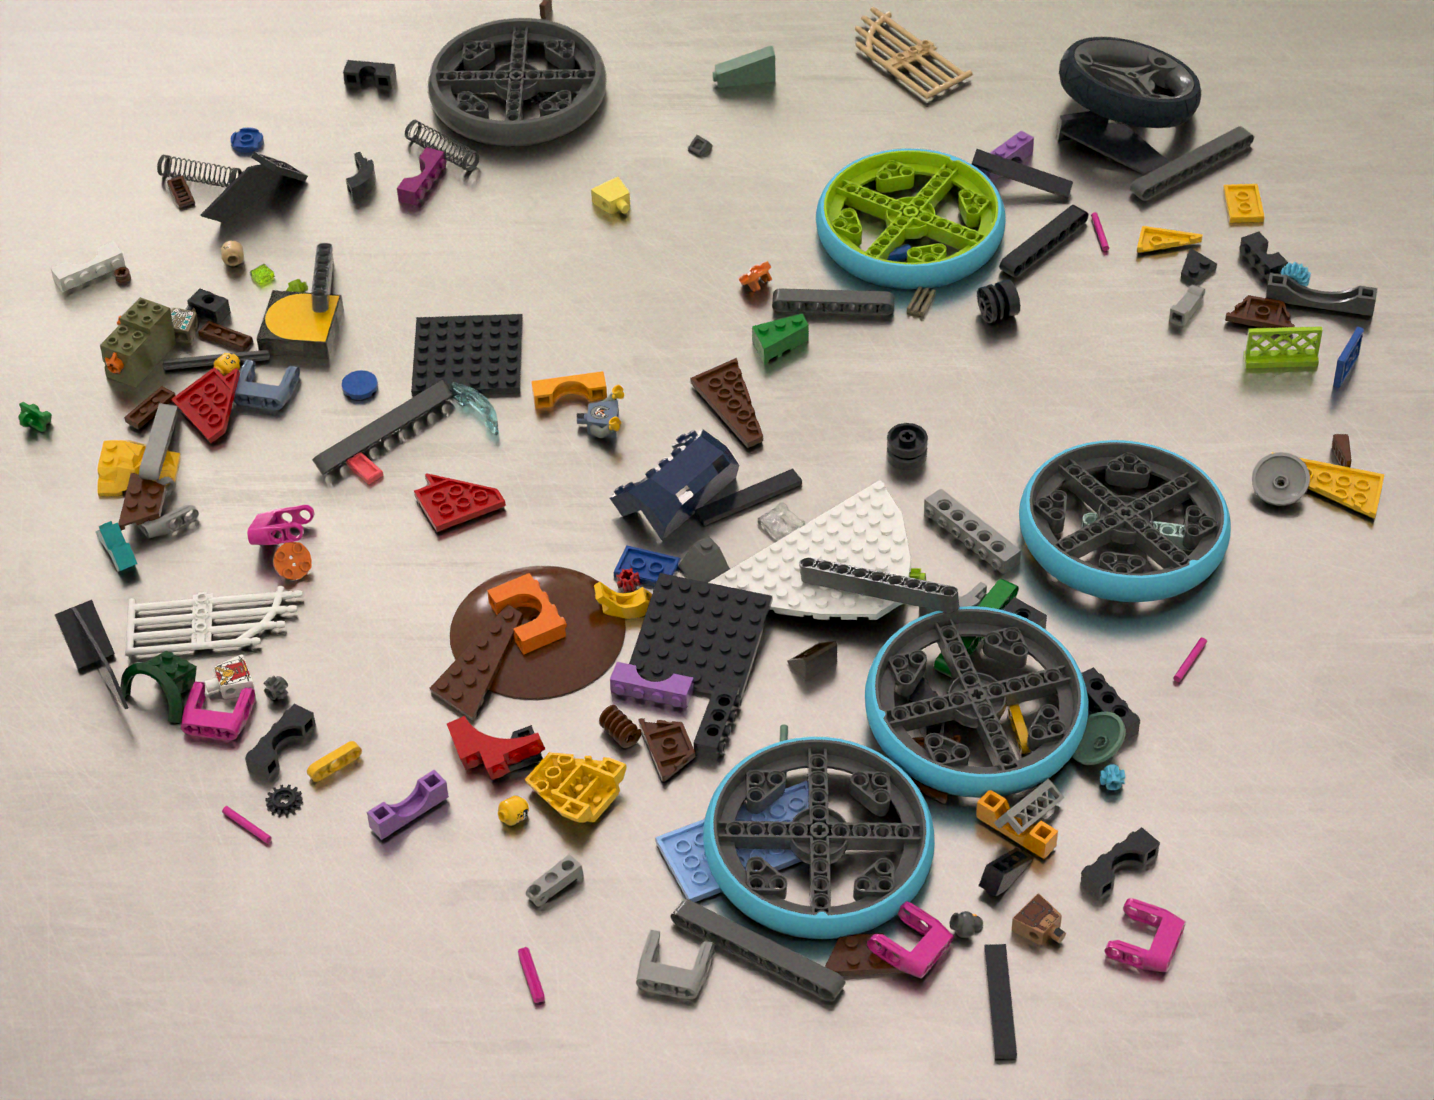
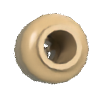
M237 241L225 242L221 247L222 261L228 266L241 264L244 260L242 245Z

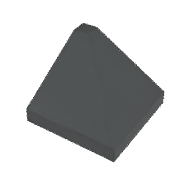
M696 135L688 149L702 156L713 145L706 139Z

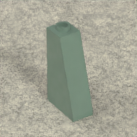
M768 46L715 65V72H712L713 82L717 83L718 88L776 82L773 46Z

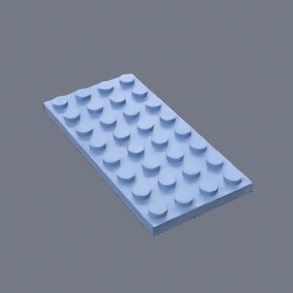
M807 781L786 788L785 793L759 814L748 812L746 804H743L735 821L792 822L799 812L808 808ZM705 819L655 837L656 844L686 899L693 902L723 892L710 871L705 855L703 842ZM736 849L739 860L745 870L747 869V861L755 856L763 858L777 871L802 861L795 856L791 849Z

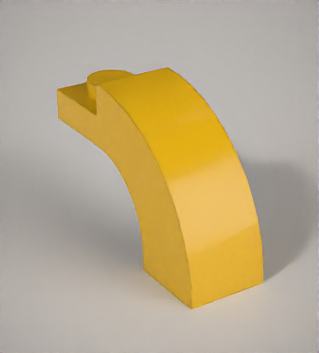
M601 582L594 585L595 598L602 604L603 613L625 619L639 618L646 615L652 593L644 587L631 593H617Z

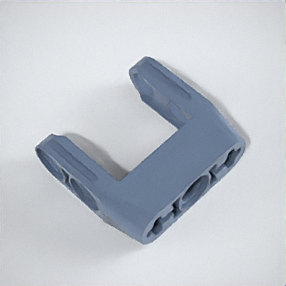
M245 360L240 370L234 402L243 406L280 410L290 399L299 380V367L289 366L280 385L275 386L252 382L255 377V361Z

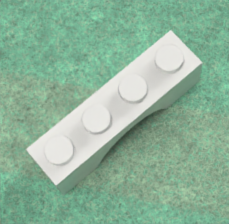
M113 241L99 247L96 257L87 263L72 264L66 261L50 269L54 282L62 292H65L125 266L122 251Z

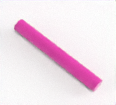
M1094 212L1091 214V218L1103 251H1108L1109 245L1098 214Z
M1201 637L1173 677L1176 682L1182 680L1207 643L1205 638Z
M225 806L222 809V813L266 844L271 841L272 837L230 807Z

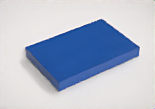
M1357 326L1339 356L1333 382L1334 387H1341L1360 354L1364 328Z
M626 545L613 574L616 577V575H620L622 569L630 570L632 568L633 573H639L640 583L655 586L659 573L675 576L681 558Z

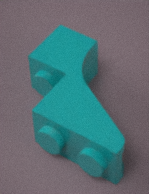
M112 521L98 526L100 530L95 531L96 535L111 556L117 572L138 564L130 544L126 543L118 522L113 524Z

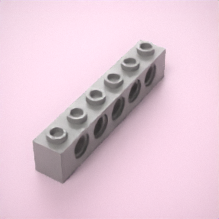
M939 489L924 499V513L926 516L936 521L940 527L950 532L954 538L959 539L967 548L977 553L981 559L991 564L994 569L1004 575L1020 564L1021 550L944 490Z

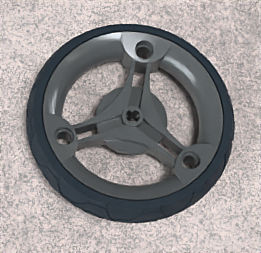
M1115 37L1085 38L1073 43L1064 52L1060 61L1059 77L1065 92L1081 106L1113 121L1144 128H1170L1185 123L1194 115L1200 104L1201 86L1195 73L1174 56L1140 42ZM1155 84L1172 91L1175 96L1153 94Z

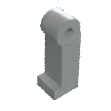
M1192 284L1181 300L1170 308L1169 322L1184 327L1202 302L1205 289ZM1182 316V320H1177L1175 317Z
M571 854L567 855L527 888L526 896L536 906L543 905L549 897L551 898L574 880L578 882L584 878L582 865Z

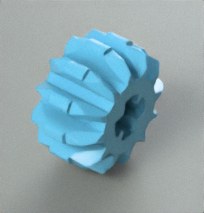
M1296 261L1293 264L1289 262L1281 270L1282 275H1288L1305 287L1310 282L1311 273L1308 271V267H1303V263L1299 265Z

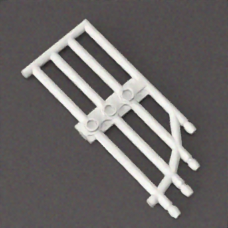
M278 586L276 592L224 597H213V593L207 594L202 592L193 595V599L142 604H136V600L131 598L128 600L125 656L158 654L164 651L181 652L261 644V639L253 636L262 630L285 627V621H271L276 614L297 612V606L295 605L280 606L282 599L303 597V591H284L283 586ZM274 600L272 607L212 612L213 605ZM193 607L192 614L135 618V612ZM265 615L258 623L212 626V620ZM192 621V628L134 633L135 626ZM247 631L236 639L212 641V634ZM192 636L191 643L133 648L134 641Z

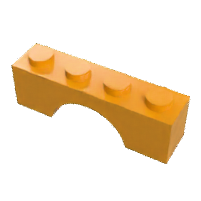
M603 371L531 381L535 409L553 407L560 397L568 394L584 396L589 402L607 398Z
M988 790L977 802L976 817L1045 859L1057 846L1058 831L1043 821L1030 825L1019 835L1008 822L999 829L994 822L1011 808L1008 805L1007 799L992 790ZM1014 817L1022 827V819Z

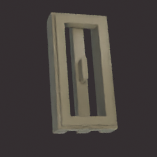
M918 287L907 307V313L924 317L936 295V290L932 289V291H929V288L923 290L922 287ZM928 295V298H927L926 302L924 303V305H923L921 311H918L919 308H920V306L922 305V303H923L925 297Z

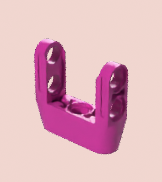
M299 505L257 514L247 531L249 543L251 545H274L300 540L304 534L302 524H307L313 519L315 515L314 509L309 505ZM302 510L308 511L310 518H303L300 512ZM289 513L292 516V520H284L282 514ZM293 527L298 528L300 535H292L290 529ZM277 530L281 532V538H274Z
M195 681L184 707L181 730L193 736L235 740L246 725L254 703L255 690L246 687L241 690L233 713L203 710L201 708L206 698L205 683Z
M1127 899L1123 906V911L1131 919L1157 927V933L1149 950L1120 940H1114L1107 943L1104 950L1105 954L1111 959L1143 970L1167 972L1182 937L1186 921L1166 909L1137 899Z
M906 901L900 906L899 917L902 922L924 935L914 949L909 952L881 934H874L868 940L867 945L870 951L900 971L923 978L949 948L954 936L939 920L911 902ZM921 920L924 921V922L928 925V927L925 926V925L921 922Z

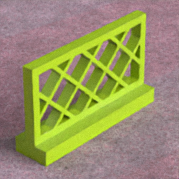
M1322 326L1249 329L1246 350L1243 353L1245 368L1318 366ZM1310 333H1317V335L1311 339L1307 337V335H1309ZM1274 334H1279V335H1280V336H1279L1277 339H1275V340H1273V339L1271 338V336L1274 335ZM1291 334H1298L1293 340L1288 337ZM1253 335H1261V336H1262V337L1259 338L1258 340H1254V339L1252 338ZM1284 339L1288 341L1284 346L1278 344ZM1301 339L1307 341L1301 346L1297 344ZM1268 340L1270 343L1263 347L1261 343ZM1310 345H1312V346L1314 347V349H1306V348L1309 347ZM1274 346L1278 348V350H1269ZM1291 346H1294L1295 348H1297V349L1287 350V349L1290 348ZM1255 347H1258V348L1260 349V350L1250 351V350H1252V349L1255 348Z

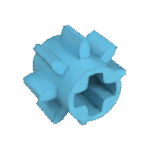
M1108 765L1104 768V771H1100L1101 785L1106 784L1107 789L1117 790L1121 788L1122 784H1125V770H1119V766Z

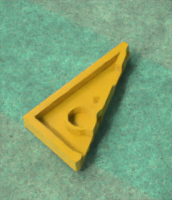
M1142 226L1137 253L1201 243L1203 234Z

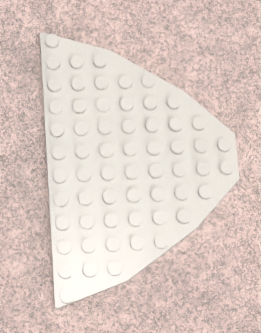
M879 480L708 582L771 595L773 601L770 610H774V613L800 617L813 615L814 619L829 620L830 617H841V620H857V617H868L869 620H877L903 603L804 583L801 581L799 561L803 558L811 557L909 577L911 558L903 515L884 487V483Z

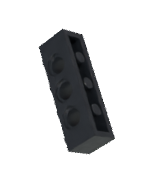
M1094 667L1082 672L1090 711L1093 714L1112 712L1118 715L1126 728L1124 740L1138 734L1140 726L1139 716L1133 713L1126 701L1117 695L1114 687L1110 686L1105 681L1104 676L1098 673Z
M721 683L715 684L693 742L695 756L718 760L720 753L724 752L725 739L729 738L731 733V722H735L737 716L736 709L740 708L742 703V696H739V687Z

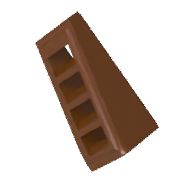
M183 175L167 180L168 188L179 208L195 203Z
M1334 434L1332 440L1333 452L1341 466L1351 468L1348 434Z

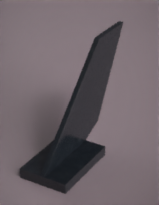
M1092 111L1060 115L1056 134L1058 142L1074 139L1141 174H1148L1169 163L1164 156L1127 125L1109 123L1108 118Z
M254 152L251 158L260 164L247 167L200 216L225 223L289 179L294 178L305 182L308 176L284 161Z
M89 600L55 614L54 616L76 668L79 669L95 662L105 683L124 709H128L129 707L115 674L106 660V657L115 653L93 601Z

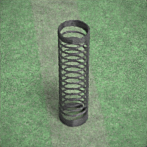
M412 120L406 126L405 137L415 142V144L423 148H430V142L436 134V138L431 145L433 149L437 148L436 150H438V146L444 138V142L439 149L442 151L445 142L448 140V144L443 151L445 152L446 160L462 167L466 171H472L478 165L480 158L477 151L456 142V140L433 130L431 127L429 128L427 125L425 126L423 123L421 124L418 120ZM416 123H418V126L414 130L413 137L411 138V130ZM425 127L422 137L418 140L421 130ZM429 129V132L425 140L422 142V138L425 132ZM432 132V136L429 142L426 144V140L429 134ZM440 136V140L437 146L434 148V144L437 138ZM452 142V146L449 152L446 154V150L449 144ZM456 144V148L453 154L450 156L452 147ZM460 146V150L457 156L454 158V154L457 148ZM464 148V152L461 158L458 160V156L461 150ZM473 153H475V161L470 167L466 168V165L472 160Z
M165 154L160 156L157 163V172L160 176L176 178L178 175L181 176L182 161L185 160L184 173L182 174L185 176L184 179L221 187H228V183L230 185L236 179L237 171L238 176L242 173L240 168L233 167L231 169L229 166L226 168L225 166L221 167L220 165L216 166L215 164L211 165L210 163L206 164L200 161L196 163L195 160L191 162L190 159L186 161L185 158L181 160L180 157L176 159L175 156L171 158L170 155ZM164 158H166L164 163V172L162 173V163ZM175 158L174 171L171 174L172 159ZM180 159L179 172L176 175L177 160ZM190 161L189 173L186 177L187 162ZM195 162L194 174L191 178L192 163ZM200 163L199 175L196 179L197 164ZM203 163H204V164H205L204 176H203V178L201 179L200 174H201L202 165H203ZM209 164V165H210L209 176H208V179L206 180L205 174H206V170H207V165ZM214 165V177L211 181L210 175L212 171V166ZM219 166V167H220L219 178H218V180H217V182H216V180H215L216 169H217V167ZM224 167V168H225L224 179H223V181H222V183H221V181H220L221 170H222V168ZM229 168V169H230L229 179H228V182H227V184H226V182H225L226 171H227V169Z

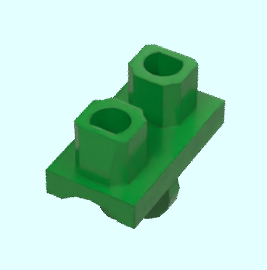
M19 403L21 412L18 415L20 425L23 427L32 426L41 432L46 431V424L51 423L52 414L48 411L41 412L35 404Z

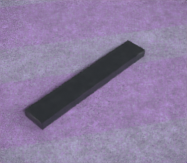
M976 149L971 163L976 168L1067 199L1073 185V181L980 149Z
M792 468L695 509V515L706 526L802 485V479Z
M1006 944L984 945L994 1058L1017 1059Z

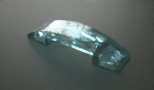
M456 382L451 383L452 397L462 406L470 403L484 416L485 426L495 435H498L497 415L489 400L469 386Z

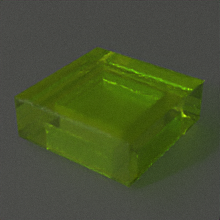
M265 264L250 271L251 277L259 284L275 277L274 272Z

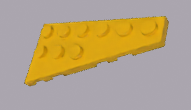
M1300 458L1309 471L1310 483L1308 489L1375 519L1385 474Z

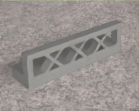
M1047 779L994 823L1000 829L1008 822L1019 835L1063 800L1064 796ZM1047 790L1051 792L1056 800L1048 798ZM1037 800L1043 802L1044 808L1038 806ZM1027 809L1033 811V816L1027 815ZM1014 817L1022 819V827Z

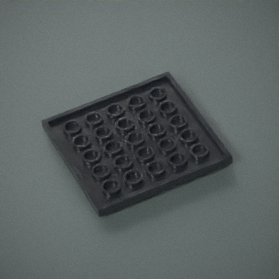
M523 314L416 317L412 396L420 394L441 380L445 382L453 395L520 393Z
M659 573L629 664L636 665L637 673L647 681L660 682L670 678L673 674L693 677L694 691L712 694L715 684L721 683L739 687V696H743L773 597L771 595Z

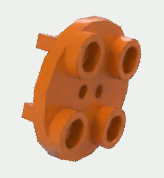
M768 261L763 262L761 265L757 264L749 269V274H743L738 279L742 285L747 284L753 292L759 291L761 289L758 283L759 277L764 283L772 280L768 271L771 265Z
M284 543L274 554V568L285 579H300L312 567L310 552L302 543Z

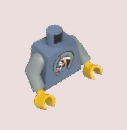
M616 385L612 389L613 394H610L602 401L588 404V413H577V424H587L589 435H595L599 438H617V431L622 423L619 419L617 398H624V389L620 385Z

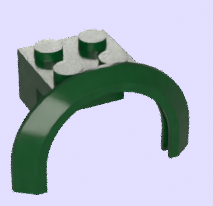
M164 651L146 662H137L128 666L122 674L120 688L124 698H126L127 695L130 696L131 685L135 675L145 674L159 683L167 696L169 704L168 721L182 723L184 707L181 694L193 687L197 666L174 655L172 652Z

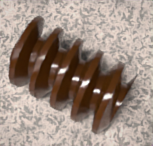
M616 705L608 706L601 713L599 718L600 726L621 747L628 748L638 742L641 737V729H637V725L632 723V720L628 719Z

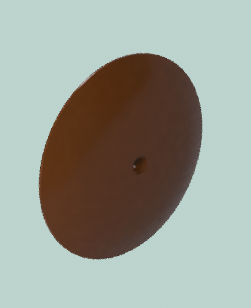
M557 566L517 568L486 580L466 596L457 608L450 627V645L455 660L497 616L489 604L487 590L528 573L531 574L533 579L538 580L542 592L545 591L547 593L549 602L556 606L558 615L564 617L567 623V628H565L566 637L524 655L515 643L514 637L512 638L507 654H504L498 673L490 689H488L503 696L519 699H545L579 690L594 682L611 667L620 654L624 643L625 618L603 613L602 604L595 598L594 585L599 581L576 570ZM531 607L516 608L524 616L521 625L536 619L540 615L538 610Z

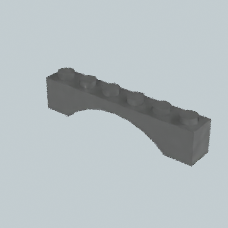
M1270 273L1266 298L1284 301V303L1373 316L1377 288L1357 286L1344 291H1319L1297 283L1288 275Z

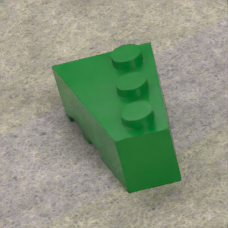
M803 313L752 326V342L764 365L769 363V359L775 356L777 358L782 356V352L788 349L792 350L809 341V324Z

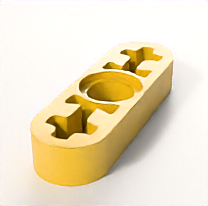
M1019 704L1007 706L1012 729L1016 732L1015 738L1020 754L1031 753L1032 751L1026 744L1028 731Z
M350 741L312 763L307 769V774L314 782H319L358 759L362 749L355 741Z

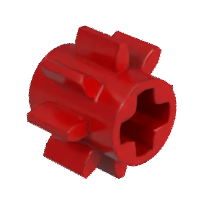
M632 568L630 570L622 569L620 575H616L617 587H623L624 593L634 592L636 586H640L639 573H633Z

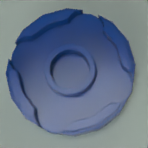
M251 127L239 129V132L236 133L235 131L230 137L232 148L241 153L254 152L261 148L264 143L263 134L258 129Z
M357 370L347 374L343 378L341 386L346 396L348 395L354 400L369 398L374 391H377L378 380L369 371Z

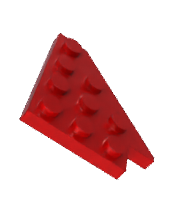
M214 367L171 399L174 405L178 406V409L210 443L226 433L240 377V372L237 368L223 376Z
M428 473L425 474V479L429 485L414 490L415 498L436 532L506 506L503 496L496 488Z

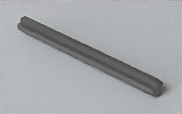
M269 350L230 353L235 354L239 358V363L245 362L247 359L254 361L270 359ZM222 354L163 360V368L168 370L214 365V361Z

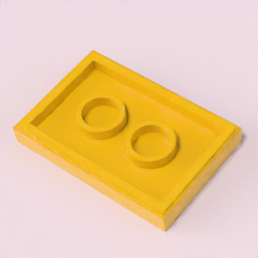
M1258 184L1223 185L1229 223L1264 222L1265 216Z

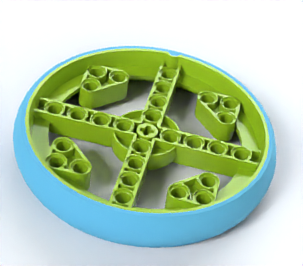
M893 149L873 153L853 161L836 173L828 182L819 198L816 210V226L821 243L826 252L840 267L869 283L897 289L940 287L973 274L994 255L1001 243L1006 225L1005 208L1002 198L995 185L982 171L958 157L926 149ZM914 175L932 177L915 197L893 199L881 194L912 188L914 186ZM876 180V190L878 192L865 188L863 185ZM954 185L963 189L959 192L958 208L964 223L971 228L980 225L978 231L936 215L934 207ZM844 204L881 218L886 222L887 228L866 251L857 247L862 243V226L857 213L852 208L842 210ZM924 236L960 250L946 257L947 249L945 245L931 244L908 249L907 263L887 260L890 253L896 247H900L906 239H917Z

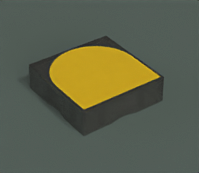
M272 290L256 338L258 349L269 350L270 355H298L329 359L334 345V336L339 328L344 312L342 295L330 294L329 309L326 312L318 313L312 309L311 293Z

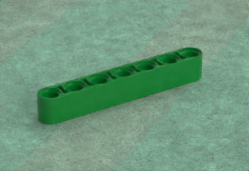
M1000 578L977 607L1002 610L1014 597L1016 598L1019 587ZM961 637L969 657L985 637ZM940 653L935 660L934 669L952 677L942 653Z

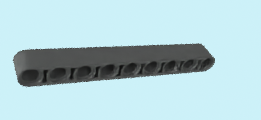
M1239 126L1136 179L1131 184L1130 191L1142 201L1148 200L1249 147L1254 141V135L1242 126Z
M441 380L321 452L312 461L320 473L324 475L346 462V460L363 452L447 401L453 394L445 382Z
M811 557L803 558L799 561L801 581L804 583L951 613L959 609L958 589L954 586Z
M683 899L670 916L671 920L679 927L709 942H714L715 945L825 1000L834 1001L846 984L845 979L840 974L691 900Z

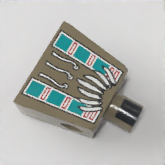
M191 305L186 306L185 309L173 308L171 316L175 339L178 342L191 344L199 326L196 309Z

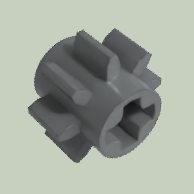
M273 675L263 683L266 686L264 693L271 700L283 699L288 694L286 690L288 683L281 676L275 677Z

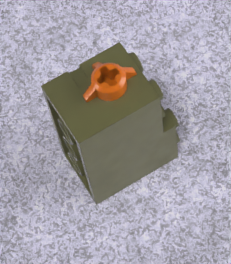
M141 297L122 316L118 317L117 325L119 326L100 345L102 359L105 362L106 377L134 388L139 386L176 344L170 308Z

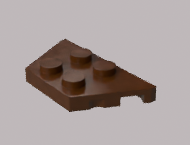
M1251 295L1244 298L1243 302L1238 303L1231 313H1226L1225 321L1263 328L1295 327L1290 321L1291 316L1286 310L1284 301Z
M131 473L118 523L121 531L125 530L127 525L136 523L138 526L147 521L160 518L166 494L164 485L152 480L140 479L138 474Z
M644 718L638 719L640 729L662 782L666 781L695 758V751L683 722L657 720V723L645 722Z
M883 933L839 937L825 965L826 968L841 976L905 973L874 954L868 948V940L874 934L884 935Z

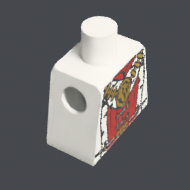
M243 654L213 668L215 678L205 681L208 692L220 689L224 699L239 697L241 690L245 687L254 689Z

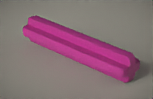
M528 947L520 948L518 956L533 1001L535 1003L543 1002L545 995Z

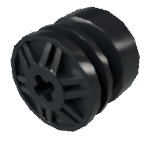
M1007 279L997 282L995 285L990 284L978 288L977 302L986 322L992 323L1002 320L1003 317L1008 318L1020 313V298L1011 280Z

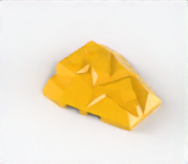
M107 440L103 442L97 467L99 476L97 482L98 496L123 495L122 491L127 490L131 473L139 475L146 444L130 440ZM167 450L159 479L170 477L174 482L176 481L181 458L180 453Z
M549 752L525 778L526 783L563 817L578 823H586V821L595 822L619 795V784L624 779L627 769L626 764L608 757H603V761L592 760V756L585 755V759L574 758L573 754Z

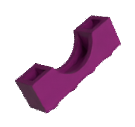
M427 147L419 156L422 173L415 177L404 178L397 187L398 201L418 205L420 200L424 198L427 190L431 188L432 183L439 177L442 169L446 167L447 161L443 151Z

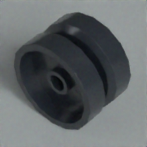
M901 423L892 427L887 435L886 457L888 462L902 470H912L922 466L927 459L928 435L926 431L914 423Z

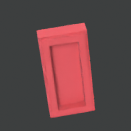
M361 452L346 460V465L368 485L384 476L383 471Z

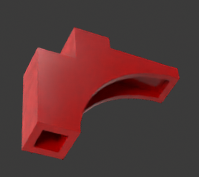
M466 716L447 723L465 770L484 763L491 780L510 773L509 765L518 763L525 758L546 750L538 732L521 738L504 739L492 737L478 731L468 722Z

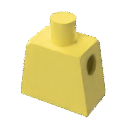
M619 177L591 189L592 203L609 214H614L618 211L627 213L630 210V193Z

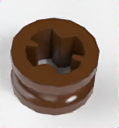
M120 267L114 271L116 281L119 283H126L131 279L130 271L126 267Z

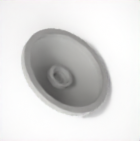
M1278 452L1265 456L1256 464L1252 473V485L1256 494L1263 501L1277 506L1290 505L1301 499L1307 492L1310 483L1307 466L1300 458L1290 453ZM1282 482L1284 485L1278 486V483Z

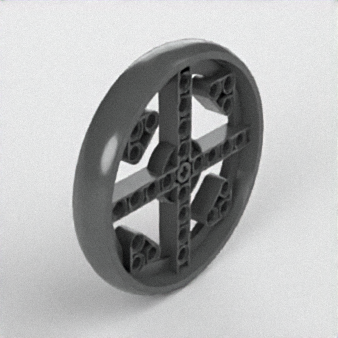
M511 18L475 26L450 40L439 51L432 62L428 74L427 91L435 113L455 133L486 145L522 147L553 141L573 132L586 123L596 112L604 97L607 75L604 62L596 47L576 30L548 20ZM512 44L510 63L499 67L496 71H477L495 60L494 47ZM529 44L544 45L546 60L561 70H538L533 65L527 63ZM575 62L578 63L581 68L580 70H574ZM463 63L464 71H456ZM538 92H558L540 103L539 118L522 120L524 100L535 96ZM570 92H579L572 100ZM452 93H460L458 94L457 101ZM472 93H496L499 97L507 100L505 121L489 119L488 104Z

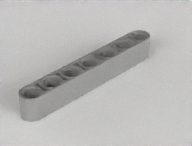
M159 403L141 461L140 479L159 480L176 423L178 406Z

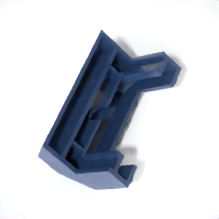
M704 429L692 430L687 434L683 433L676 438L677 442L672 445L674 450L670 452L671 456L660 460L657 463L659 466L656 469L652 468L645 473L646 477L636 483L629 482L625 486L621 485L614 490L615 494L610 497V500L621 516L641 510L663 541L695 513V509L704 506L736 478L739 469L738 462L726 445ZM687 485L689 489L678 498L676 494Z

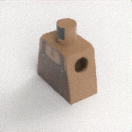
M1039 893L1012 918L1011 931L1039 945H1044L1050 938L1060 943L1066 936V932L1060 929L1061 914Z

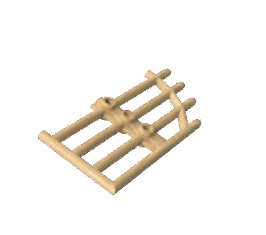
M871 7L870 11L879 19L874 22L863 15L861 20L870 26L869 31L867 32L859 26L855 27V31L866 39V46L860 42H856L855 46L926 100L973 75L971 70L963 72L935 51L937 47L934 46V43L929 40H919L891 19V12L884 14L877 8ZM885 22L916 46L908 47L880 25ZM875 31L904 52L895 53L873 37ZM872 44L891 58L885 61L875 54ZM923 56H932L958 76L953 79L924 59ZM919 62L945 81V83L942 85L937 84L910 63ZM906 68L933 89L928 92L898 71V69Z

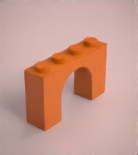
M530 573L487 590L489 604L496 615L507 604L515 609L531 607L540 612L536 619L513 629L515 643L523 655L566 637L565 628H567V623L564 617L558 615L556 606L549 602L547 593L545 591L542 592L538 580L533 579Z

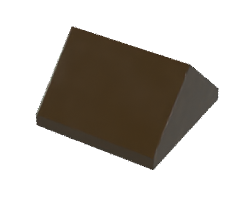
M836 641L817 643L787 662L807 681L837 663Z

